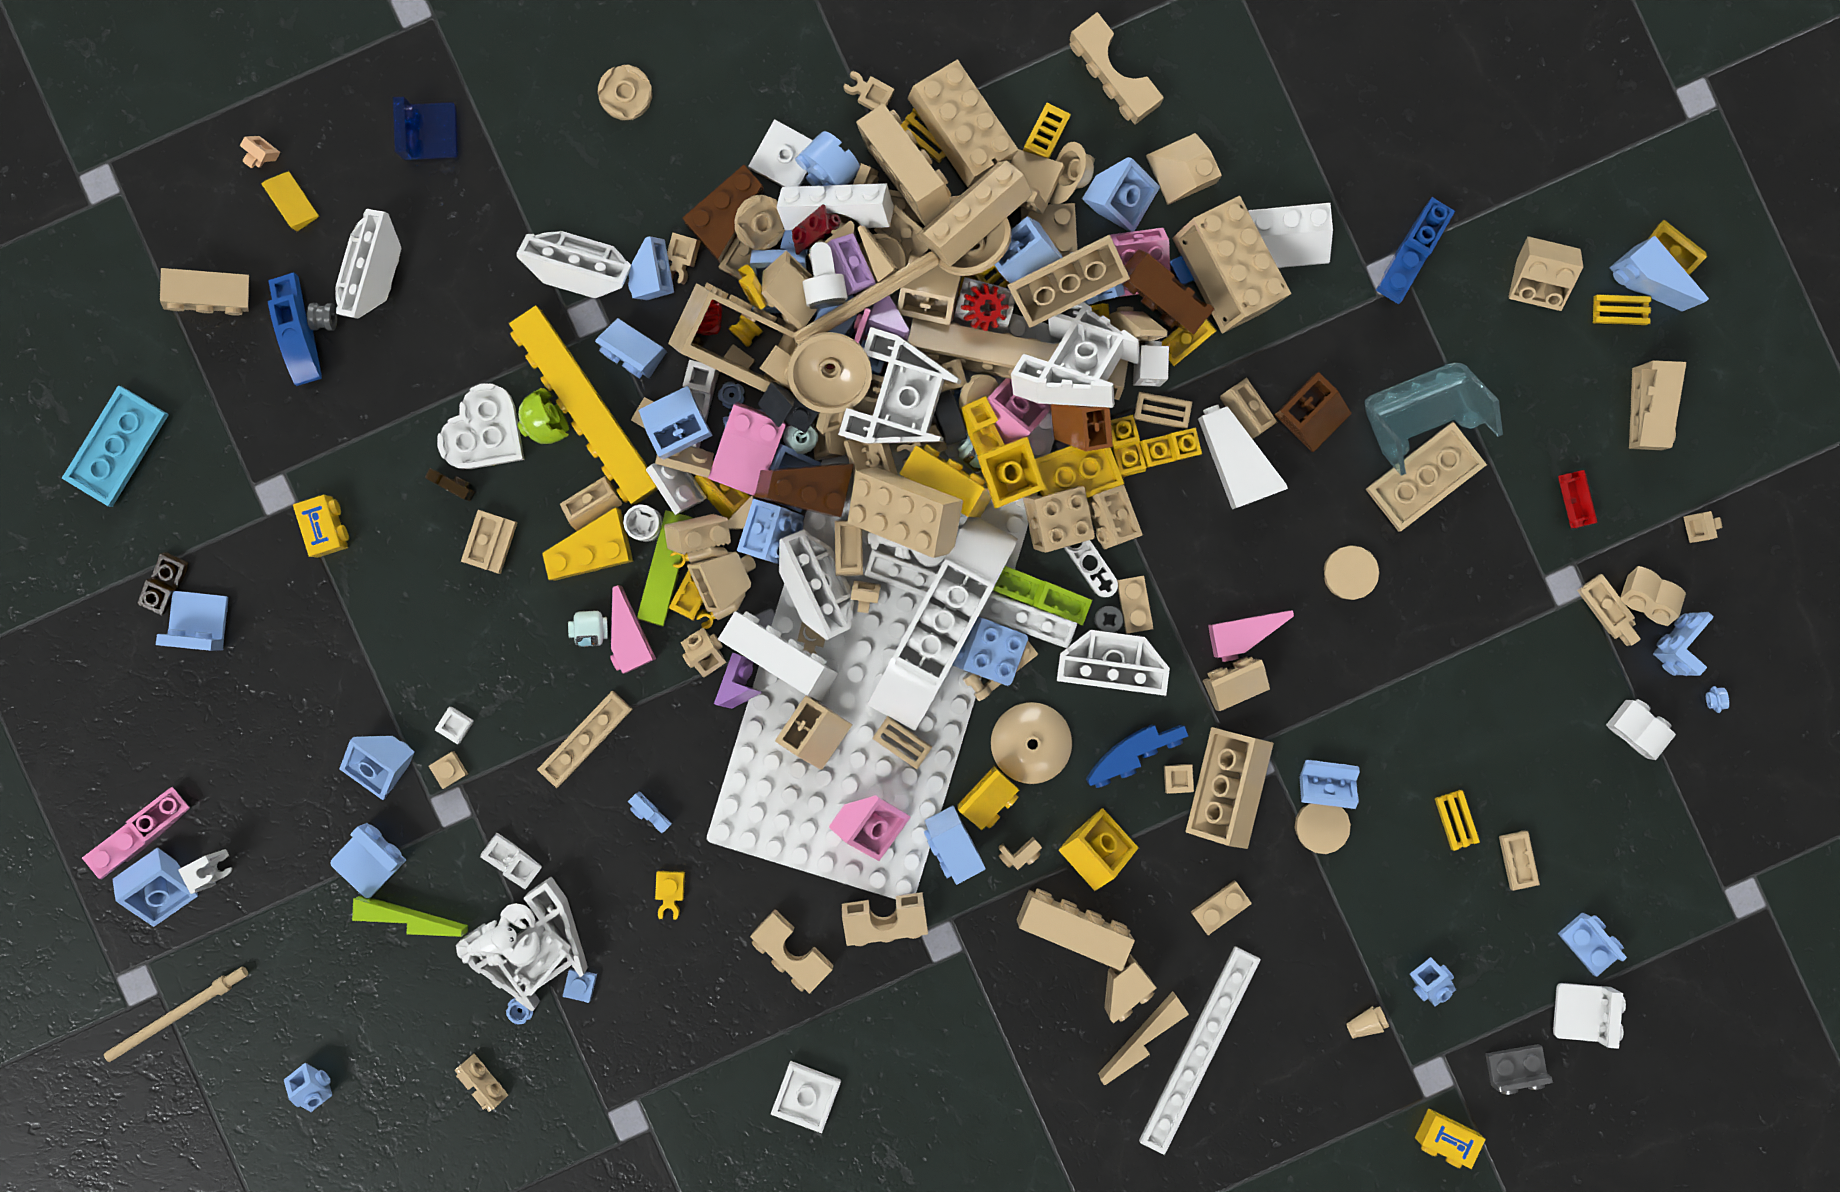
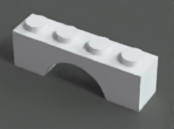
M887 183L782 187L777 203V210L785 230L794 229L822 204L826 207V213L846 215L866 228L890 227L894 210Z

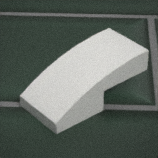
M498 833L495 834L480 855L482 859L501 870L505 877L524 889L528 887L542 868L524 851Z

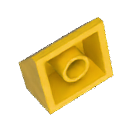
M993 766L957 805L958 810L981 830L985 826L991 828L1000 818L997 813L1004 806L1008 809L1018 799L1016 793L1019 789Z
M1101 808L1060 847L1059 852L1095 891L1118 875L1138 850V846L1104 808Z

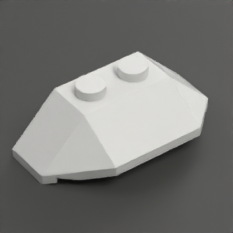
M366 209L363 218L351 233L335 287L338 305L336 314L358 319L387 301L402 249L388 213Z
M563 231L547 232L538 235L526 234L517 251V257L544 284L592 298H598L622 288L631 268V264L625 261L614 246Z
M804 529L780 539L779 573L802 622L826 640L851 628L850 621L854 607V600H851L852 590L845 576H836L835 554L832 548L809 535Z
M1089 630L1060 653L1057 681L1166 696L1170 668L1145 637Z

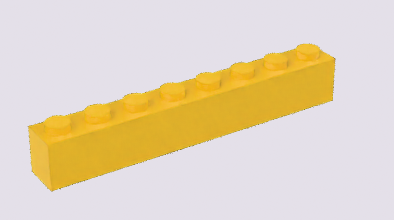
M535 305L510 322L509 325L513 329L510 333L511 337L519 347L523 345L528 351V354L525 355L526 359L534 369L537 367L544 375L540 378L549 391H555L559 397L555 401L563 413H570L574 419L571 425L579 436L585 435L589 441L586 447L594 458L600 457L604 463L601 469L610 481L614 479L620 488L616 491L625 503L629 501L631 504L637 505L656 492L658 488L646 471L648 466L542 310Z

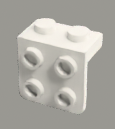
M1568 983L1558 984L1556 988L1553 1034L1561 1039L1597 1041L1608 1048L1619 1049V1041L1623 1038L1621 1015L1626 1007L1623 993L1612 987Z

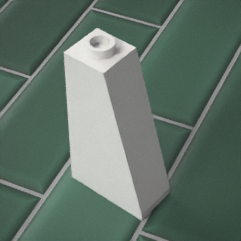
M1215 405L1203 410L1204 415L1198 418L1232 509L1288 489L1284 480L1228 406L1220 409L1219 405Z

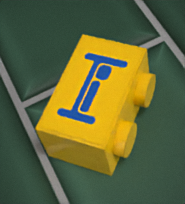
M321 495L293 504L309 557L318 558L348 548L346 541L349 540V535L346 527L341 525L338 516L341 514V509L336 499H333L332 496Z
M1428 1109L1415 1136V1139L1422 1145L1421 1149L1435 1157L1439 1153L1445 1156V1161L1457 1168H1461L1464 1165L1472 1169L1486 1140L1477 1131L1431 1109Z

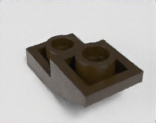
M167 552L161 553L152 577L145 581L137 604L160 615H164L172 602V593L178 591L189 563Z

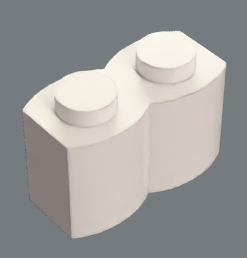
M1636 699V701L1625 700L1606 726L1647 759L1656 760L1676 735L1670 729L1672 725L1660 716L1655 718L1649 712L1651 708L1639 699Z

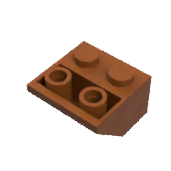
M1050 404L1055 440L1085 452L1113 447L1110 407Z

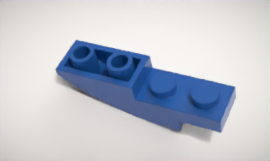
M1433 197L1428 201L1387 266L1385 274L1376 288L1377 292L1397 304L1404 299L1426 258L1432 253L1455 212L1453 209Z
M290 273L268 280L272 300L268 301L270 315L283 359L294 385L299 386L322 379L314 333L307 324L299 276L295 273Z
M1151 724L1134 732L1113 746L1098 761L1087 776V783L1090 786L1095 784L1096 788L1111 783L1110 778L1117 775L1125 778L1137 773L1135 768L1141 767L1138 759L1139 755L1147 758L1157 754V748L1167 745L1168 748H1173L1182 744V739L1188 737L1185 726L1178 725L1158 733L1155 725Z

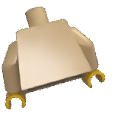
M711 546L705 548V550L701 549L700 551H695V553H685V555L674 551L670 554V556L678 554L683 558L681 563H675L672 565L673 567L680 568L685 564V561L691 562L687 567L706 609L698 612L696 619L698 620L704 616L709 618L708 621L701 624L702 628H710L714 619L720 620L739 609L745 597V592L751 587L747 573L756 567L755 561L750 555L747 554L740 558L737 552H728L724 547Z

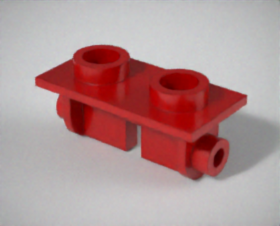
M1585 470L1558 476L1571 528L1598 523Z

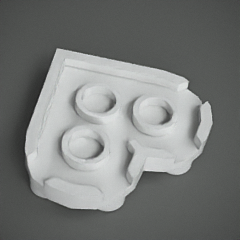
M479 384L469 389L470 391L465 395L463 402L460 403V415L450 418L448 423L443 426L441 433L438 434L437 447L441 457L450 465L459 469H475L525 460L520 431L517 425L516 408L512 397L505 389L494 384Z

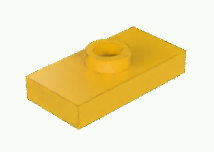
M688 570L669 609L694 621L703 604V600Z

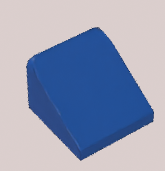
M1182 256L1170 261V272L1175 275L1174 277L1185 286L1194 281Z

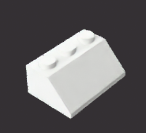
M1330 203L1248 211L1278 268L1326 264L1330 262L1333 234Z

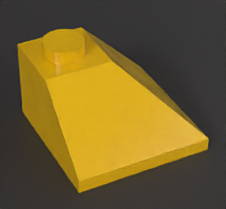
M1028 437L1021 438L977 456L995 508L1045 489Z

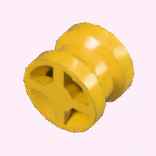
M743 315L739 317V322L736 325H731L729 328L731 333L747 347L752 344V339L755 336H759L763 332L753 321Z

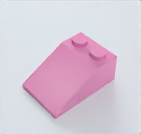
M736 402L731 410L708 479L755 496L760 471L770 469L787 423L783 422L778 427L765 412Z

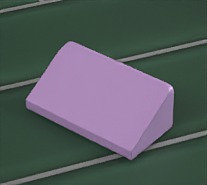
M853 233L832 239L827 243L831 248L835 274L844 275L847 297L876 284Z

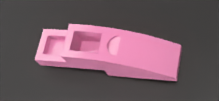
M171 787L127 820V824L87 853L82 859L99 879H103L122 863L128 862L186 813L190 807L177 791Z

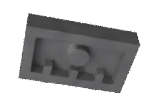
M1539 1044L1485 1053L1491 1086L1502 1094H1514L1518 1092V1089L1527 1087L1531 1090H1538L1544 1088L1545 1084L1553 1083L1552 1077L1547 1074L1543 1048Z

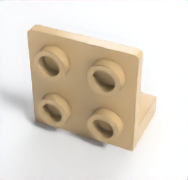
M1018 149L1010 164L1024 174L1033 194L1019 207L1043 215L1063 172L1064 165L1061 162Z
M1083 486L1043 497L1034 494L1023 497L1033 548L1035 550L1046 553L1094 539L1095 535L1088 501Z

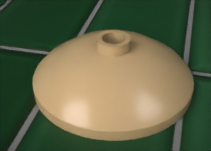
M1007 217L951 267L936 255L939 261L938 265L946 272L959 276L978 274L994 266L1004 256L1011 242L1012 231Z
M825 332L808 337L795 348L789 360L788 382L793 394L803 405L817 412L839 413L845 411L846 408L854 407L864 398L871 384L872 369L867 353L855 340L840 333ZM832 363L835 365V368L829 370L825 365Z
M1022 703L1008 709L996 722L991 736V750L996 764L1007 776L1021 783L1036 784L1052 779L1065 767L1072 750V737L1066 721L1056 710L1041 703ZM1035 739L1038 745L1035 749L1028 748L1027 743L1029 740Z

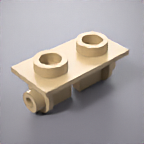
M475 1054L455 1069L456 1077L459 1078L468 1090L473 1086L476 1088L472 1095L482 1106L483 1110L486 1108L490 1112L508 1096L506 1091Z

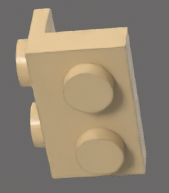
M853 439L844 441L849 462L854 464L852 469L854 479L857 470L878 467L898 475L889 443L868 444Z

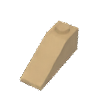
M1118 307L1116 312L1109 314L1110 324L1120 331L1125 330L1137 338L1139 346L1147 341H1155L1167 336L1166 329L1146 313L1133 311V307Z

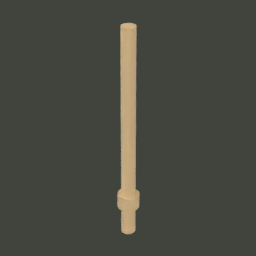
M242 966L228 976L223 975L212 982V986L105 1052V1059L108 1062L113 1061L211 998L228 992L232 989V985L248 976L247 969Z

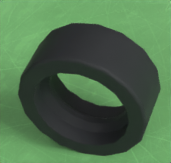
M950 390L941 392L934 416L942 437H944L945 444L951 445L967 439V432L952 392Z

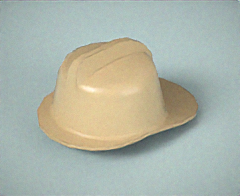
M1077 142L1066 144L1056 161L1064 165V169L1049 201L1053 205L1062 204L1067 201L1075 189L1085 187L1092 179L1095 159L1091 155L1086 154L1082 145Z

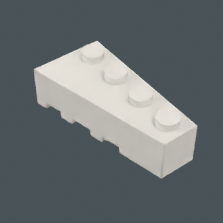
M735 611L718 640L805 695L822 701L838 672L826 666L825 663L827 661L817 654L812 653L810 656L803 652L804 646L790 639L787 642L780 638L782 633L770 625L764 628L757 624L760 619L746 611L742 615Z

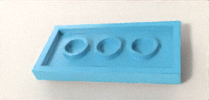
M118 385L62 479L103 504L113 507L169 414Z

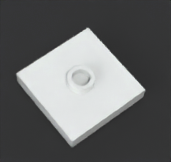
M774 119L748 167L781 187L801 186L808 173L797 164L795 158L813 140Z
M790 1061L771 1115L822 1133L841 1079Z

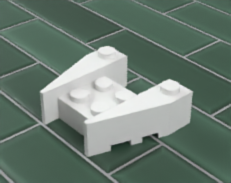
M1082 302L1048 319L1050 336L1062 340L1049 362L1026 354L1022 355L1011 373L1013 395L1042 404L1113 408L1115 405L1113 383L1107 382L1120 359L1135 364L1140 362L1139 340L1125 330L1120 331L1110 324L1108 318L1103 315L1101 317L1092 312V307Z
M870 327L864 350L868 357L888 362V367L873 416L846 408L838 435L868 444L943 442L944 437L929 433V429L944 380L961 384V380L898 335Z
M549 877L529 891L524 897V900L538 920L535 922V927L531 928L529 925L527 929L517 934L513 949H515L518 942L525 935L529 938L527 941V945H529L532 939V932H536L540 942L550 929L571 946L568 954L539 987L571 965L580 977L585 974L588 968L568 900L554 879ZM485 923L461 940L465 939L470 944L473 940L482 936V927ZM503 954L500 956L504 960V964L489 966L486 956H472L468 964L473 970L485 975L493 981L494 985L510 993L516 998V1001L530 1011L537 1007L540 1002L539 998L535 993L532 996L526 993V986L522 982L516 983L513 978L516 975L514 972L518 966L511 964Z

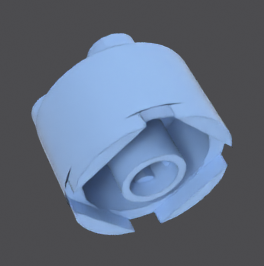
M826 131L818 135L795 158V161L802 169L807 171L806 179L812 186L847 185L857 175L860 165L849 149L845 152L839 147L842 142Z

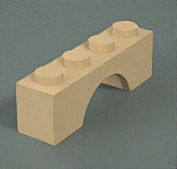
M1097 12L1071 32L1070 47L1078 57L1082 56L1087 62L1086 67L1089 73L1094 78L1098 77L1104 84L1102 87L1106 95L1118 102L1120 105L1119 110L1123 117L1128 121L1131 119L1134 124H1137L1158 108L1164 97L1148 77L1127 78L1119 74L1112 67L1108 58V47L1114 33Z

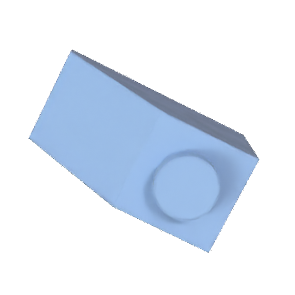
M646 237L628 274V286L632 293V298L650 300L674 293L665 239Z

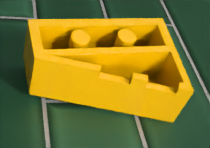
M928 444L925 447L916 445L899 474L917 483L962 499V514L967 517H981L991 500L985 479L975 473L969 474L962 470L963 466L953 459L949 458L948 461L939 456L941 452Z
M615 507L543 552L548 579L559 580L634 562L627 532L623 524L624 519L621 509Z

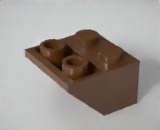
M1318 372L1274 415L1305 446L1314 452L1352 413L1338 390Z

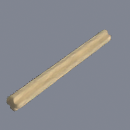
M933 252L925 254L793 334L796 344L799 345L802 341L815 334L830 331L865 310V308L870 307L935 268L939 263L936 255Z

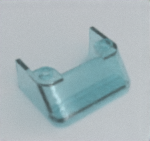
M1462 363L1445 365L1373 394L1365 400L1366 414L1382 453L1401 476L1406 474L1403 455L1410 449L1407 439L1455 420L1460 426L1474 428L1486 423L1497 436L1503 435L1499 400Z

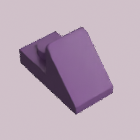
M732 653L714 702L715 705L732 709L762 693V691L746 685L753 671V661L743 655Z

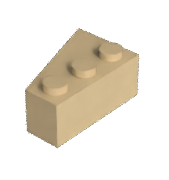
M161 268L160 302L164 310H196V312L200 313L225 311V314L242 315V311L249 312V275Z
M1651 361L1632 368L1629 449L1664 450L1672 448L1676 438L1675 428L1686 362Z

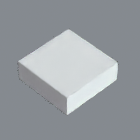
M449 707L435 728V731L456 744H460L474 720L453 707Z

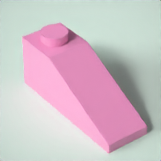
M617 585L613 587L611 650L613 655L610 657L617 671L621 669L622 673H628L655 660L656 657L623 587Z
M1293 611L1208 625L1214 657H1222V662L1239 659L1238 654L1247 652L1294 616Z

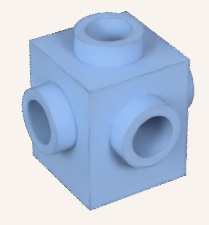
M1431 957L1410 973L1416 984V987L1413 988L1423 1001L1428 999L1434 1006H1437L1440 1002L1447 1001L1452 996V993L1456 991L1451 981L1454 978L1452 973L1444 965L1440 967Z
M304 1063L284 1079L289 1100L295 1106H301L310 1112L332 1096L329 1085L331 1080L327 1073L323 1070L318 1071L307 1063Z

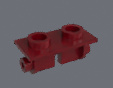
M824 204L792 229V239L796 255H799L805 249H810L816 242L823 239L825 234H829L832 230L839 228L840 217L837 214L826 213Z

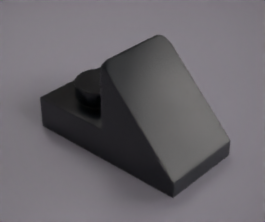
M774 381L770 382L758 402V405L776 426L780 427L783 422H786L805 434L819 413L803 405L792 391Z

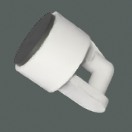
M824 242L815 243L810 250L814 277L802 282L806 305L810 309H822L841 305L848 299L844 275L835 274L832 252L829 245Z

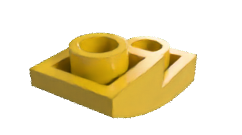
M1133 415L1111 420L1112 450L1121 476L1125 477L1145 472L1146 464Z
M1196 428L1140 441L1146 468L1202 454Z

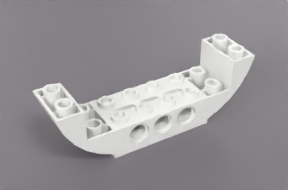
M979 517L967 518L956 538L955 547L946 556L867 704L868 706L916 730L992 592L1018 538Z

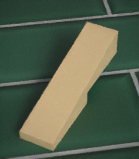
M1173 991L1098 1073L1104 1085L1150 1055L1145 1044L1189 1015Z

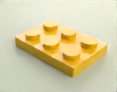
M1069 446L1035 459L1045 489L1040 490L1042 497L1083 486L1086 497L1089 498L1124 484L1111 448L1085 452Z

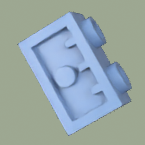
M1581 913L1563 928L1558 935L1588 970L1597 977L1617 959L1624 961L1627 957L1621 951L1624 949L1622 944L1614 936L1609 937L1605 933L1604 929L1606 926L1597 916L1593 915L1591 917Z

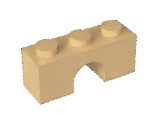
M923 892L896 896V910L888 917L874 915L870 910L869 900L842 904V920L847 946H863L867 943L878 941L891 942L895 939L906 937L914 939L928 934Z
M774 909L751 934L752 944L762 954L766 951L773 958L772 964L780 972L786 971L793 977L791 982L796 988L802 992L805 989L810 994L832 971L833 964L815 947L803 956L790 954L786 949L785 940L793 932L794 927Z

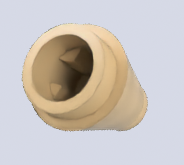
M1372 1006L1346 1023L1353 1039L1382 1033L1384 1029L1390 1027L1380 1006L1377 1008Z

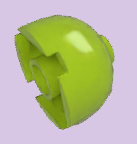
M540 388L525 397L519 407L518 415L520 421L517 425L525 437L529 436L533 441L540 444H552L569 435L565 433L569 430V425L558 404L553 405L549 400L553 396L545 388Z

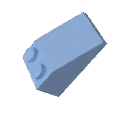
M1656 236L1634 246L1610 267L1614 272L1615 280L1621 285H1625L1630 290L1649 296L1680 311L1690 309L1709 299Z

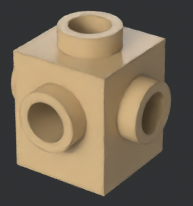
M701 628L681 642L686 652L682 655L690 668L695 667L703 677H706L726 663L719 650L723 645L715 634L710 636L704 628Z

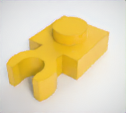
M656 872L655 900H663V904L658 910L659 919L664 918V910L667 908L672 909L674 920H677L679 917L680 909L676 904V900L683 901L685 872Z

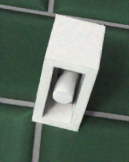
M1159 341L1145 342V345L1139 347L1140 362L1138 364L1134 363L1133 386H1161L1168 380L1169 346H1162V342Z

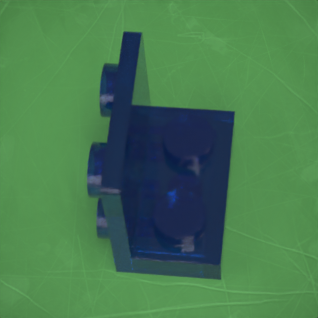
M393 97L395 152L401 158L412 160L456 158L458 156L456 105L454 103L411 104L405 97Z

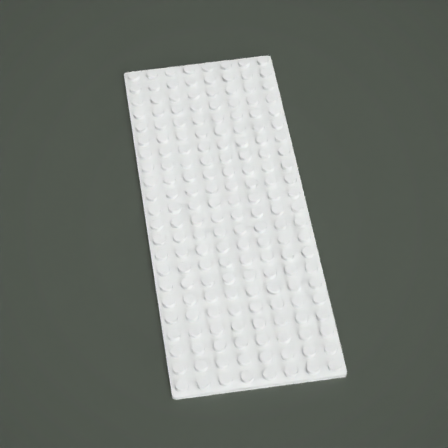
M900 289L889 295L896 308L898 306ZM1013 313L1007 331L991 326L988 329L990 332L1010 333L1015 337L1035 338L1041 342L1051 344L1060 343L1062 340L1050 336L1049 324L1041 322L1029 328L1023 316ZM901 315L910 331L913 317ZM954 317L952 321L960 326L972 328V321H965ZM885 362L880 376L885 377L887 362ZM963 370L967 383H969L970 380H972L971 377L973 375H989L974 371ZM989 375L995 378L999 385L1006 379L1004 377ZM1051 410L1028 437L1035 459L1051 452L1054 442ZM933 416L931 424L936 422L935 416ZM961 441L947 445L948 449L939 454L940 457L947 461L950 458L963 466L962 470L969 474L975 473L958 458L959 451L957 447ZM889 443L899 476H902L899 473L904 466L903 459L909 457L910 452L907 449L897 452L896 447L900 443ZM846 454L841 457L824 459L821 465L850 464ZM982 471L975 473L985 479ZM853 472L841 517L806 511L803 521V529L809 535L831 547L834 554L835 521L848 520L854 485ZM1023 498L999 508L994 507L991 499L979 518L1018 538L1005 565L1015 569L1028 527ZM962 513L960 515L957 536L968 518ZM862 529L863 574L872 552L871 544L868 543V533L870 532ZM880 544L876 550L896 558V547ZM909 550L911 559H901L937 573L943 564L942 562L936 567H925L918 561L911 550ZM864 575L845 576L851 590L854 581L881 584L878 603L870 602L868 613L857 612L859 601L854 600L850 621L851 628L828 640L825 639L824 647H815L817 655L827 661L825 665L838 672L822 701L816 700L853 725L822 770L797 757L775 742V740L805 697V694L759 666L752 688L760 690L762 693L748 700L707 834V840L710 843L896 899V896L917 892L930 849L924 831L928 830L924 820L938 814L942 810L976 697L971 685L967 686L963 681V677L969 672L952 665L916 730L896 721L932 746L918 769H915L873 740V736L887 715L867 704L924 597ZM784 584L771 627L782 633L780 638L788 642L792 639L804 646L805 643L797 641L802 620ZM992 591V593L1006 597L1005 595ZM804 628V631H803L804 637H805L807 640H809V641H814V640H816V639H810V638H808V637L806 636V634H805V628ZM803 650V652L811 656V653ZM890 724L886 727L920 752H923L925 749ZM882 733L880 736L914 761L918 759V756L886 734ZM876 795L905 812L911 818L881 860L878 861L844 842L829 828L845 804Z

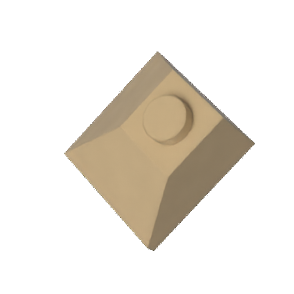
M1196 133L1146 155L1167 205L1216 184L1222 176L1211 150Z

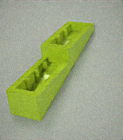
M665 510L637 616L638 620L664 626L679 577L678 572L680 568L673 567L672 565L681 563L683 559L678 554L670 556L673 551L667 548L664 526L692 519V517L682 514L675 515L673 512Z
M1007 566L1003 568L992 590L1080 625L1084 624L1092 603L1091 599Z
M362 895L353 899L352 921L407 923V934L462 937L468 932V925L371 897L365 898Z

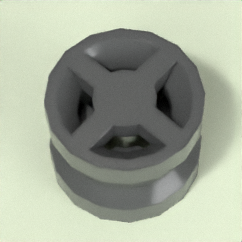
M310 303L307 310L309 328L311 330H318L321 327L334 331L337 326L335 304L327 303L325 306H320L318 303Z
M1102 607L1096 612L1094 623L1100 631L1114 633L1122 626L1123 615L1116 607Z

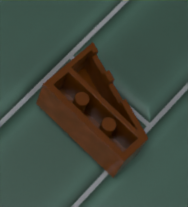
M742 165L683 217L685 224L719 263L722 262L737 236L735 216L738 208L744 200L751 196L763 195L765 193L763 186L745 165Z
M1138 249L1124 266L1130 279L1123 282L1122 286L1131 294L1135 295L1137 292L1142 296L1141 303L1152 312L1155 309L1162 315L1159 319L1170 328H1173L1175 325L1194 335L1215 310L1209 303L1206 304L1200 301L1194 295L1195 292L1191 288H1186L1174 277L1173 273L1147 252Z
M837 463L761 470L754 497L827 516L841 517L854 464Z

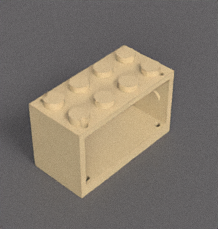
M1240 196L1194 217L1172 238L1206 304L1209 303L1215 308L1212 315L1222 334L1263 314L1291 295L1286 282Z
M696 283L668 344L681 354L763 392L766 391L771 381L784 387L782 383L766 372L764 376L698 346L692 343L712 299L742 313L741 315L753 322L757 320L784 333L778 347L790 356L798 346L793 338V334L799 329L792 324H787L781 318H778L777 322H775L777 317L763 309L754 307L751 310L753 305L732 294L728 299V293L709 283H706L705 287Z

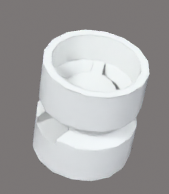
M636 505L627 511L623 524L629 536L636 540L649 542L659 537L663 517L652 507Z

